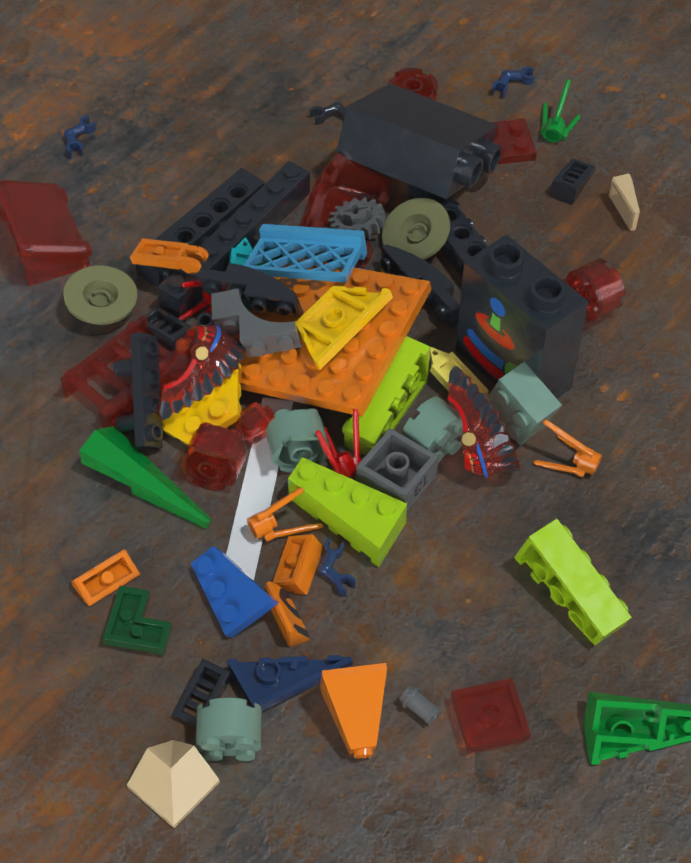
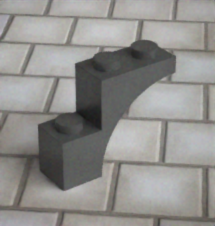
M239 289L212 294V321L214 325L220 327L221 336L240 333V342L242 347L246 349L244 351L248 358L302 347V337L295 321L270 322L254 316L247 310Z

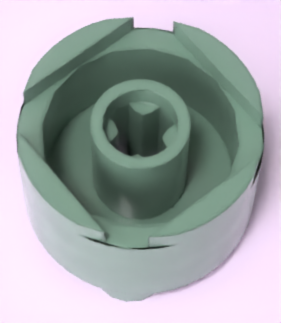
M432 397L416 409L420 414L415 420L411 417L408 419L403 428L402 435L439 456V463L448 453L454 455L461 448L462 441L460 439L464 432L460 413L439 397ZM466 419L467 428H468L469 425H470V422Z
M281 409L274 414V419L266 428V437L275 466L276 464L279 465L280 470L292 473L302 457L312 462L319 461V465L327 459L315 434L316 430H320L329 446L322 419L316 409L292 411Z
M241 698L209 700V706L203 708L202 703L198 705L196 748L203 753V758L206 761H220L223 759V756H236V759L239 761L254 760L255 753L261 749V706L255 703V708L247 706V700Z

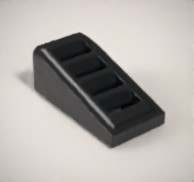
M571 159L554 178L550 192L551 198L573 204L593 174L595 166Z
M158 306L138 321L139 326L148 334L158 336V342L170 352L175 354L177 351V356L185 352L179 351L176 348V342L180 338L188 341L187 349L196 343L195 339L191 344L195 335L186 333L192 327L191 325Z
M202 658L172 715L196 727L197 717L185 712V708L189 706L197 710L200 704L191 700L194 695L207 701L203 708L209 706V700L221 698L233 677L231 672ZM206 675L217 679L218 682L215 685L204 678ZM202 685L212 690L211 695L198 690L199 686Z

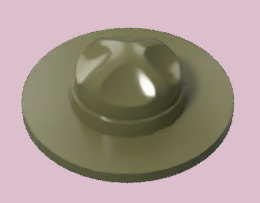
M429 198L408 200L396 207L386 219L385 227L382 230L383 244L400 248L425 260L438 252L446 242L450 232L449 215L445 208L435 200Z
M97 265L83 268L74 273L65 284L63 296L65 305L73 316L86 323L106 325L126 318L133 311L137 303V288L134 281L125 272L114 267Z

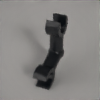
M335 102L324 108L315 106L310 109V117L316 116L315 125L324 123L326 117L334 114L344 118L346 113V107L340 102Z

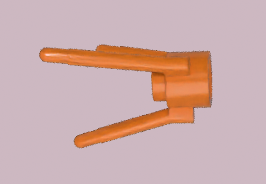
M544 420L543 424L558 434V439L577 451L572 462L577 466L571 467L540 460H534L533 464L573 473L583 478L585 473L593 475L601 461L602 455L586 447L550 421Z
M302 487L277 501L264 511L246 519L255 539L258 540L264 537L265 541L269 542L275 538L323 528L322 523L279 531L273 530V528L277 527V522L272 513L303 493L304 489Z

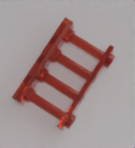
M144 315L136 321L129 323L123 331L77 366L67 370L60 378L63 395L66 398L78 390L99 407L100 422L103 428L116 427L118 416L134 413L133 384H128L120 376H116L108 366L119 358L121 360L131 358V353L129 352L131 350L130 334L137 332L149 334L147 317ZM158 343V355L161 359L159 362L160 374L167 368L175 352H178L174 364L160 378V391L169 382L172 383V380L178 373L181 375L186 365L190 366V353L188 349L179 351L176 348L174 351L169 352ZM99 374L117 388L120 393L114 398L107 400L87 383Z

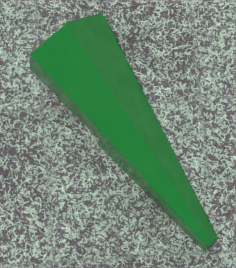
M114 426L96 429L79 450L83 465L130 486L132 494L205 529L212 523V519Z
M589 692L584 716L589 762L597 765L601 764V760L613 757L624 758L628 757L629 753L645 749L652 751L691 741V705Z

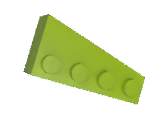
M408 336L405 337L363 417L359 416L360 454L366 456L390 428L395 430L428 382L430 346ZM353 415L345 421L342 428L344 446L353 450Z
M302 457L288 478V493L290 494L300 487L304 489V492L292 501L316 520H322L329 526V530L336 535L340 534L351 543V547L359 553L361 551L371 558L372 563L380 567L406 524L407 503Z
M558 519L529 536L514 558L520 565L526 562L533 570L530 576L538 584L543 581L550 588V598L557 605L566 606L569 609V618L594 646L622 628L632 618L626 604L615 596L610 589L608 580L597 572L591 564L589 555L578 547L573 540L571 531L562 525Z

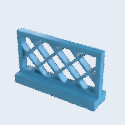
M262 224L259 229L261 238L243 266L259 270L272 277L346 283L358 260H364L367 255L364 231ZM280 255L283 256V257H281V258H279V259H276V260H273V261L271 260V259L274 258V257H277V256H280ZM305 257H308V258H309V259L304 260V261H301V262H299V263L297 262V260H299V259H302V258H305ZM330 259H333V260H334V261H332V262H330V263H327V264H325V265L322 263V262H325V261L330 260ZM264 261L266 262V264H263V265H261V266H254V265L259 264V263H261V262H264ZM289 263L291 264V266L280 268L281 266L287 265ZM314 265L317 267L312 270H306L307 268L312 267ZM340 267L343 269L342 272H332Z

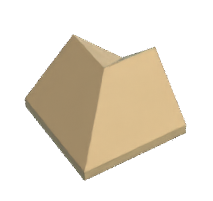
M171 740L147 748L131 776L127 788L170 826L175 828L220 783V780L194 745Z

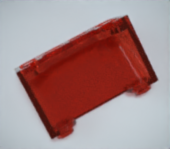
M337 152L317 178L300 226L330 228L328 222L330 212H336L335 206L342 207L344 206V201L350 203L353 198L361 201L364 197H367V202L375 199L376 204L381 203L382 207H384L391 195L388 193L391 182ZM366 237L367 255L364 260L359 259L356 266H360L362 263L367 264L372 257L374 251L371 249L372 243L367 241L368 238Z
M0 180V218L2 222H6L18 250L20 262L24 264V274L29 286L90 267L88 257L92 256L89 242H83L66 204L68 198L64 187L59 188L56 183Z

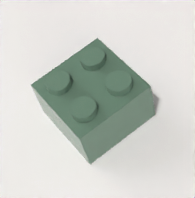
M525 362L499 379L484 402H491L493 411L490 413H497L498 420L505 427L508 436L516 440L520 446L546 427L543 421H550L562 406Z

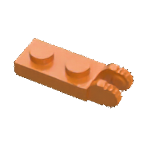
M142 238L131 254L130 259L132 264L179 270L181 268L186 273L197 274L202 267L200 262L204 263L209 253L203 247L189 245L188 243Z

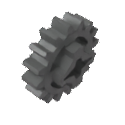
M364 197L361 201L353 198L350 203L344 201V206L342 207L335 206L336 212H330V219H328L331 229L364 231L366 238L371 239L372 233L379 234V228L385 227L384 221H386V216L381 203L376 204L375 199L367 202V197Z

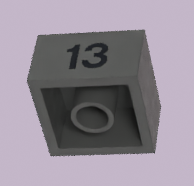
M390 428L356 466V481L407 503L408 511L436 478L439 456Z

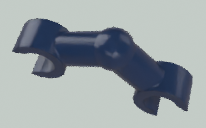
M524 67L521 71H502L499 81L494 82L492 85L491 94L493 95L496 90L503 91L502 99L505 98L510 80L521 81L526 85L533 84L535 78L533 76L534 68Z
M89 115L81 117L79 124L64 131V137L67 141V156L71 158V151L78 150L80 155L83 156V145L77 141L76 136L82 133L90 134L96 130V122L89 124Z
M328 538L325 542V556L318 571L320 575L325 576L336 585V592L340 596L346 597L347 590L342 584H349L352 588H355L356 581L353 576L340 574L333 568L335 560L343 555L344 542L341 543L339 549L333 550L330 548L331 538Z

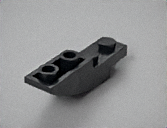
M387 244L382 246V257L380 259L382 269L386 273L430 281L432 289L425 303H428L435 310L437 317L444 321L450 329L457 326L460 305L453 298L454 284L437 268L418 256Z
M229 263L226 272L200 268L197 275L201 287L209 295L239 289L243 299L247 300L250 308L257 312H274L283 316H302L304 313L297 296L287 286L259 270Z

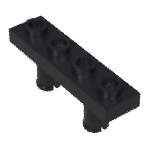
M137 332L130 334L131 358L117 360L113 364L115 375L118 377L132 375L134 414L118 416L116 428L119 432L123 433L135 431V447L162 449L163 430L162 417L160 415L158 336Z

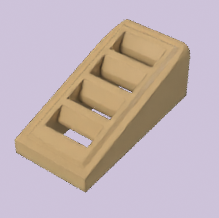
M624 174L613 177L609 197L629 230H636L640 211L631 175Z

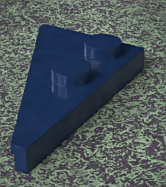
M328 655L327 659L307 660V656L281 657L279 659L259 658V662H237V659H230L227 661V666L249 705L255 708V703L261 706L262 711L319 684L323 670L353 667V660L350 656L342 657L340 655Z

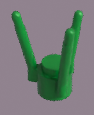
M567 79L555 116L548 119V104L543 103L540 134L543 135L544 139L552 143L559 142L561 139L566 140L568 133L581 117L576 115L567 127L564 120L560 117L571 83L570 79Z

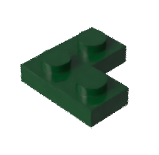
M119 586L103 641L105 645L165 655L172 631V623L144 618L150 600V592L148 590Z

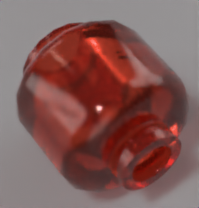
M253 402L241 410L240 417L232 426L243 443L248 441L251 444H256L266 438V428L274 419V413L268 405L263 407L260 403Z

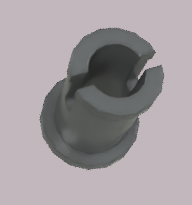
M409 686L399 699L403 703L402 707L404 709L409 708L421 717L426 724L430 725L438 717L441 709L422 695L419 687Z

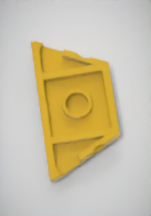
M332 286L295 322L318 369L321 370L393 298L391 290L382 288L381 293L367 292L366 287L346 288L345 286Z
M236 357L233 359L238 362L239 367L233 368L229 367L227 363L224 364L232 370L230 377H225L221 373L220 367L217 369L223 378L221 385H216L212 381L213 372L208 374L214 386L211 395L203 390L202 384L205 378L203 377L165 401L169 402L172 409L171 416L167 419H162V430L166 434L179 439L182 443L194 449L241 419V405L239 403L241 397V385L239 383L241 364ZM198 382H200L205 395L200 401L193 398V389ZM191 391V399L194 401L190 408L183 404L181 411L176 413L173 410L172 401L181 399L183 402L185 394Z

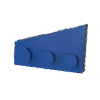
M212 546L191 563L227 637H235L279 603L272 596L268 595L255 580L246 575L222 550L215 546Z

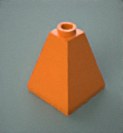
M386 663L323 670L321 673L320 691L349 754L354 753V758L356 759L373 756V751H375L377 746L387 673Z

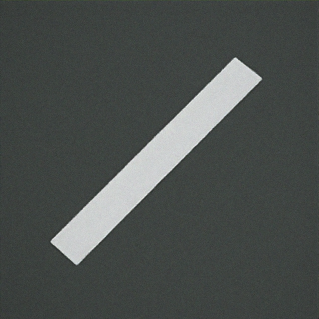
M264 397L262 399L226 555L252 580L255 577L263 537L258 540L255 539L246 519L270 507L279 465L276 464L275 466L272 460L266 437V428L274 419V414L281 409L291 411L293 401Z

